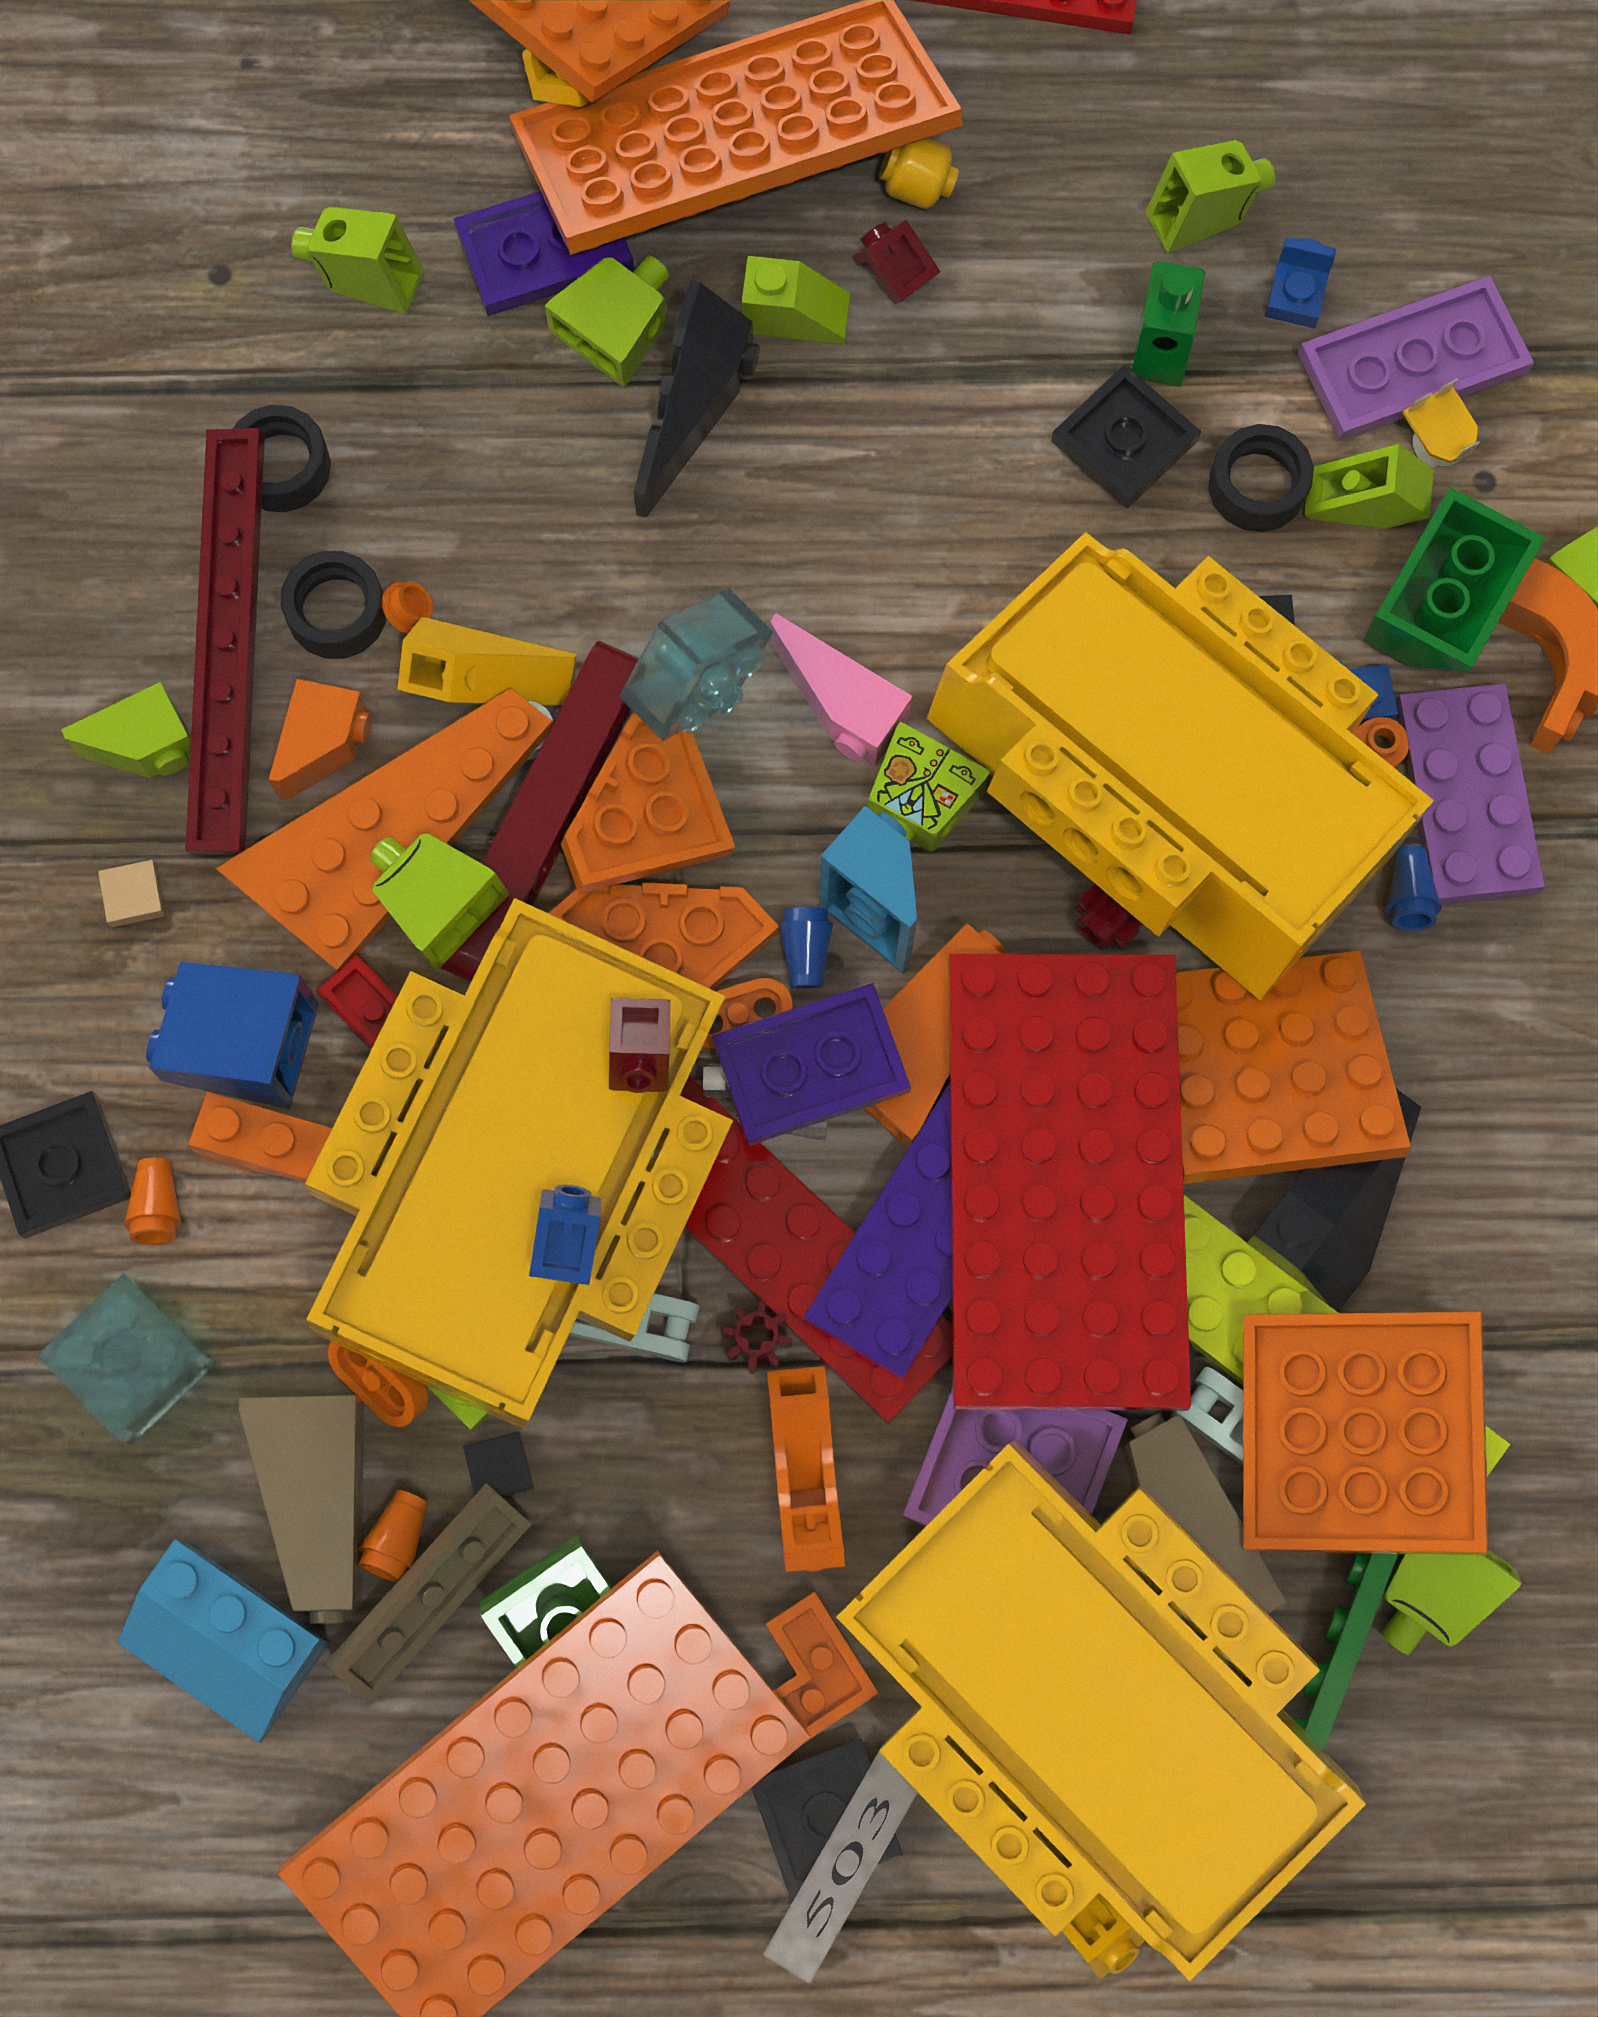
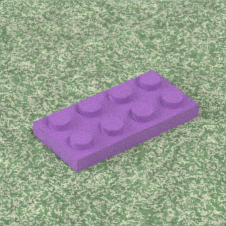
M1491 276L1301 343L1297 353L1340 441L1405 418L1402 413L1403 410L1412 406L1416 400L1429 393L1435 394L1442 386L1457 378L1458 382L1455 384L1454 389L1461 398L1527 374L1534 364Z
M1506 683L1399 695L1396 700L1398 721L1406 730L1409 750L1405 757L1409 780L1434 800L1417 823L1421 847L1427 850L1428 863L1441 904L1539 894L1545 885Z

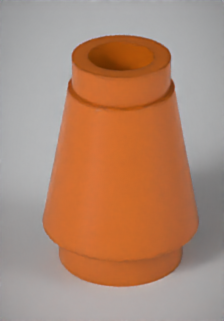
M144 1158L137 1162V1172L134 1177L124 1227L130 1230L129 1239L134 1243L148 1246L169 1244L175 1241L176 1230L182 1226L173 1173L171 1172V1162L164 1158Z
M396 1490L393 1499L388 1503L377 1522L359 1546L358 1550L362 1555L358 1566L374 1576L397 1583L414 1564L425 1517L424 1513L428 1503L414 1494Z

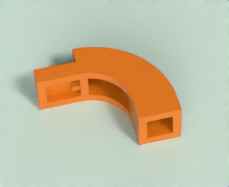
M1534 558L1498 623L1532 639L1545 652L1551 663L1554 674L1553 693L1530 742V746L1550 754L1561 738L1567 741L1572 739L1583 716L1590 718L1598 708V608L1587 593L1570 577L1560 570Z
M825 1366L767 1371L785 1572L803 1570L814 1572L825 1568L845 1567Z

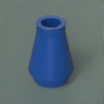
M1416 845L1400 847L1394 853V868L1386 913L1392 917L1393 926L1400 930L1419 931L1430 928L1436 924L1437 914L1441 911L1442 905L1428 863L1427 850Z
M815 907L784 909V922L779 923L790 975L791 988L823 987V972L834 924L828 922V909Z

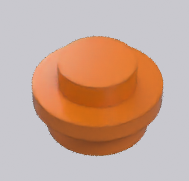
M395 582L387 587L382 594V608L387 620L402 633L408 634L421 617L430 618L432 616V599L426 589L416 582Z

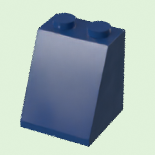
M180 962L176 978L170 977L164 987L162 1008L166 1012L161 1029H155L152 1032L147 1045L146 1059L147 1062H150L149 1069L163 1082L290 1110L319 1004L300 975Z

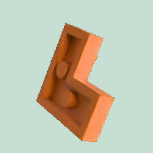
M815 1592L765 1624L796 1673L795 1677L774 1691L806 1728L810 1735L808 1740L879 1694Z

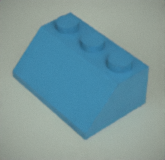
M864 806L821 855L819 907L828 909L830 916L903 974L910 966L917 924L910 841L905 838L907 833L903 826L892 816L884 812L876 815L868 807Z
M175 1539L139 1589L117 1643L251 1738L262 1743L326 1650L330 1641L192 1545Z

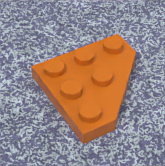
M682 703L631 714L581 808L567 830L561 846L578 894L729 857L735 850V844Z
M643 882L642 886L616 884L578 894L576 889L548 913L711 990L718 987L780 933L779 925L743 887L720 886V889L688 888L685 884Z

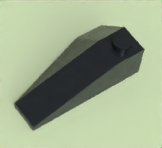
M693 280L689 282L671 343L675 347L672 361L674 378L663 376L659 390L660 399L657 418L663 422L661 426L653 424L649 430L634 489L636 515L646 518L739 394L745 374H754L760 353V344L753 343V322L701 282Z
M1396 1088L1408 1138L1411 1142L1422 1107ZM1406 1157L1320 1168H1305L1299 1173L1247 1241V1244L1328 1306L1339 1312L1371 1269Z

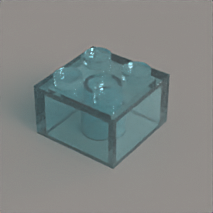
M727 588L659 622L619 697L662 741L683 730L689 734L699 728L712 714L719 712L721 715H724L740 702L744 695L741 687L746 678L756 672L764 662L766 655L762 651L774 632L730 588Z
M124 1273L37 1355L115 1438L130 1445L216 1364L140 1284Z

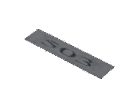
M880 1752L877 1753L763 1953L764 1956L809 1984L918 1793Z

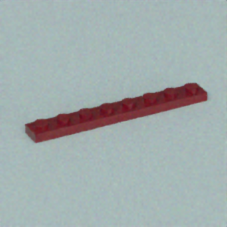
M259 428L206 429L185 851L191 855H238L245 851L265 444V435Z

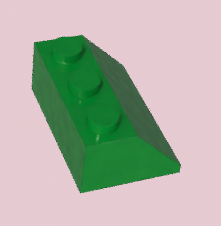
M1449 487L1362 641L1408 666L1470 672L1546 537Z

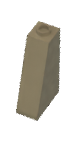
M356 1395L239 1398L238 1410L292 1610L302 1614H309V1624H344L345 1613L361 1612L362 1569L358 1566V1562L362 1553L358 1548L362 1544L364 1402Z
M1157 1413L1132 1427L1130 1430L1135 1439L1128 1442L1123 1449L1133 1491L1141 1485L1267 1613L1286 1604V1599L1259 1552L1243 1549V1524L1181 1415L1179 1414L1165 1421L1162 1414Z

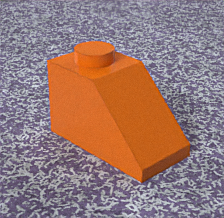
M296 679L268 779L279 798L289 800L355 760L359 743L364 745L367 743L372 727V713L368 712L359 691Z

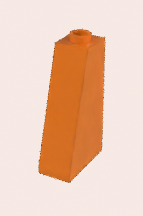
M968 923L883 1008L911 1090L910 1093L863 1109L907 1150L939 1101L950 1080L949 955L1005 953L1002 944L991 933L984 929L977 932Z

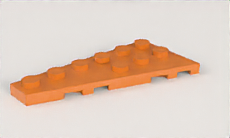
M510 688L215 869L338 971L356 954L359 955L392 917L372 891L373 884L383 874L370 862V855L374 847L384 838L393 837L407 849L419 835L428 833L452 847L542 743L553 722Z

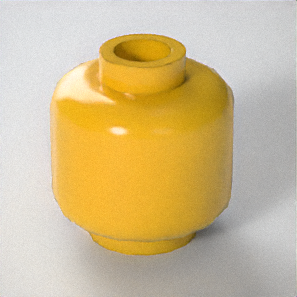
M927 137L886 152L881 164L879 178L885 180V190L891 197L922 209H929L938 201L940 196L947 199L950 197L957 181L959 169L951 166L952 151L950 147Z

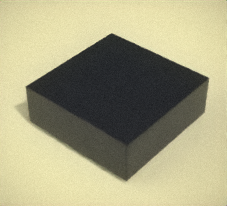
M519 1431L463 1446L474 1495L486 1483L502 1498L535 1489L522 1436Z

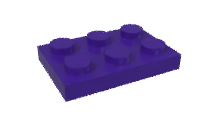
M541 191L453 218L457 235L488 316L558 294L604 258H614L628 270L634 269L633 257L625 237L602 244L594 249L570 255Z
M874 983L712 1035V1041L748 1146L910 1093L911 1090Z

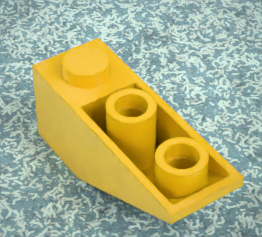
M421 617L403 639L397 690L451 703H487L512 688L527 701H533L541 705H563L573 685L577 654Z

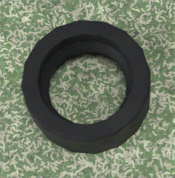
M272 404L254 409L237 421L233 429L259 428L265 435V439L277 435L295 436L303 440L310 454L309 461L303 471L292 479L279 483L263 482L261 509L285 513L305 507L320 495L329 480L331 459L320 427L307 413L292 406Z
M1265 424L1247 426L1234 432L1222 443L1210 470L1208 489L1214 507L1226 521L1243 530L1258 532L1274 530L1283 527L1297 517L1312 487L1314 465L1308 449L1296 435L1279 426ZM1251 454L1267 455L1281 462L1289 471L1292 479L1291 488L1281 500L1269 503L1253 501L1240 494L1231 483L1230 472L1234 462L1239 457Z
M322 551L304 558L289 572L282 586L281 609L294 639L307 652L322 658L346 659L364 652L379 638L386 624V616L382 608L383 590L375 571L363 559L347 552ZM330 580H348L356 583L362 589L366 598L365 610L362 616L351 626L338 631H321L306 621L303 613V603L307 595L315 587Z

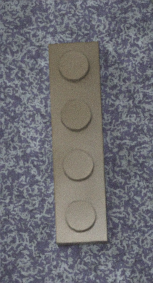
M486 1483L325 1662L327 1667L372 1705L532 1524Z

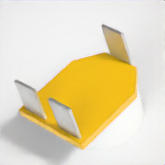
M1458 378L1442 386L1435 394L1429 393L1416 400L1412 406L1402 411L1414 431L1413 448L1417 457L1432 468L1456 464L1464 457L1470 455L1480 443L1479 441L1476 442L1478 426L1454 389Z

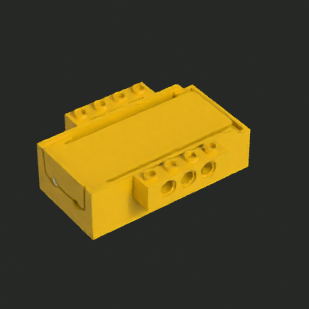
M1087 532L1076 540L946 664L926 718L979 764L990 770V773L994 776L987 792L1155 935L1159 937L1171 925L1260 1001L1385 866L1434 802L1431 797L1352 734L1379 694L1211 557L1208 556L1174 588L1127 549L1110 550Z
M514 898L499 930L495 933L465 996L410 971L305 1183L309 1195L357 1216L306 1319L312 1333L524 1430L576 1318L629 1342L633 1339L733 1122L732 1119L680 1096L725 996ZM611 998L671 1000L670 1058L667 1091L633 1093L609 1089ZM558 1185H574L589 1190L591 1196L601 1198V1216L589 1285L529 1276L540 1198L543 1189L555 1190V1187Z
M1017 1439L1007 1444L989 1463L988 1467H985L836 1617L921 1706L885 1742L879 1752L1055 1937L1100 1893L1153 1949L1163 1954L1190 1982L1366 1805L1358 1785L1283 1710L1285 1705L1320 1671L1317 1663L1141 1485L1101 1525Z

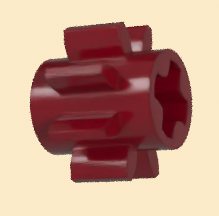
M1095 883L1077 900L1078 904L1075 906V910L1082 915L1075 921V926L1081 935L1098 949L1106 950L1114 942L1123 950L1140 932L1139 929L1143 926L1138 919Z
M760 1300L757 1305V1312L748 1314L737 1305L734 1308L736 1318L739 1321L736 1328L728 1326L723 1327L721 1330L723 1337L736 1340V1346L729 1350L727 1359L730 1362L742 1356L748 1360L749 1374L752 1375L757 1369V1363L766 1360L773 1368L777 1369L779 1367V1360L775 1354L777 1348L792 1347V1339L790 1337L778 1335V1329L784 1326L787 1320L786 1314H779L772 1319L766 1314L764 1300ZM754 1325L764 1326L765 1336L773 1338L772 1342L763 1341L760 1350L749 1349V1340L741 1337L742 1333H752Z

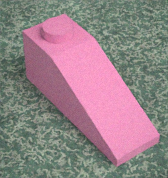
M775 613L770 621V643L830 739L835 741V747L844 756L853 761L860 762L864 759L876 766L888 749L899 722L906 723L910 717L912 696Z

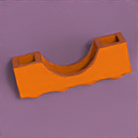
M207 1092L188 1145L200 1159L251 1174H272L306 1183L332 1128Z

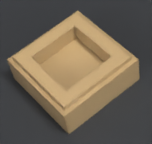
M153 860L98 871L106 921L111 928L165 916L157 866Z

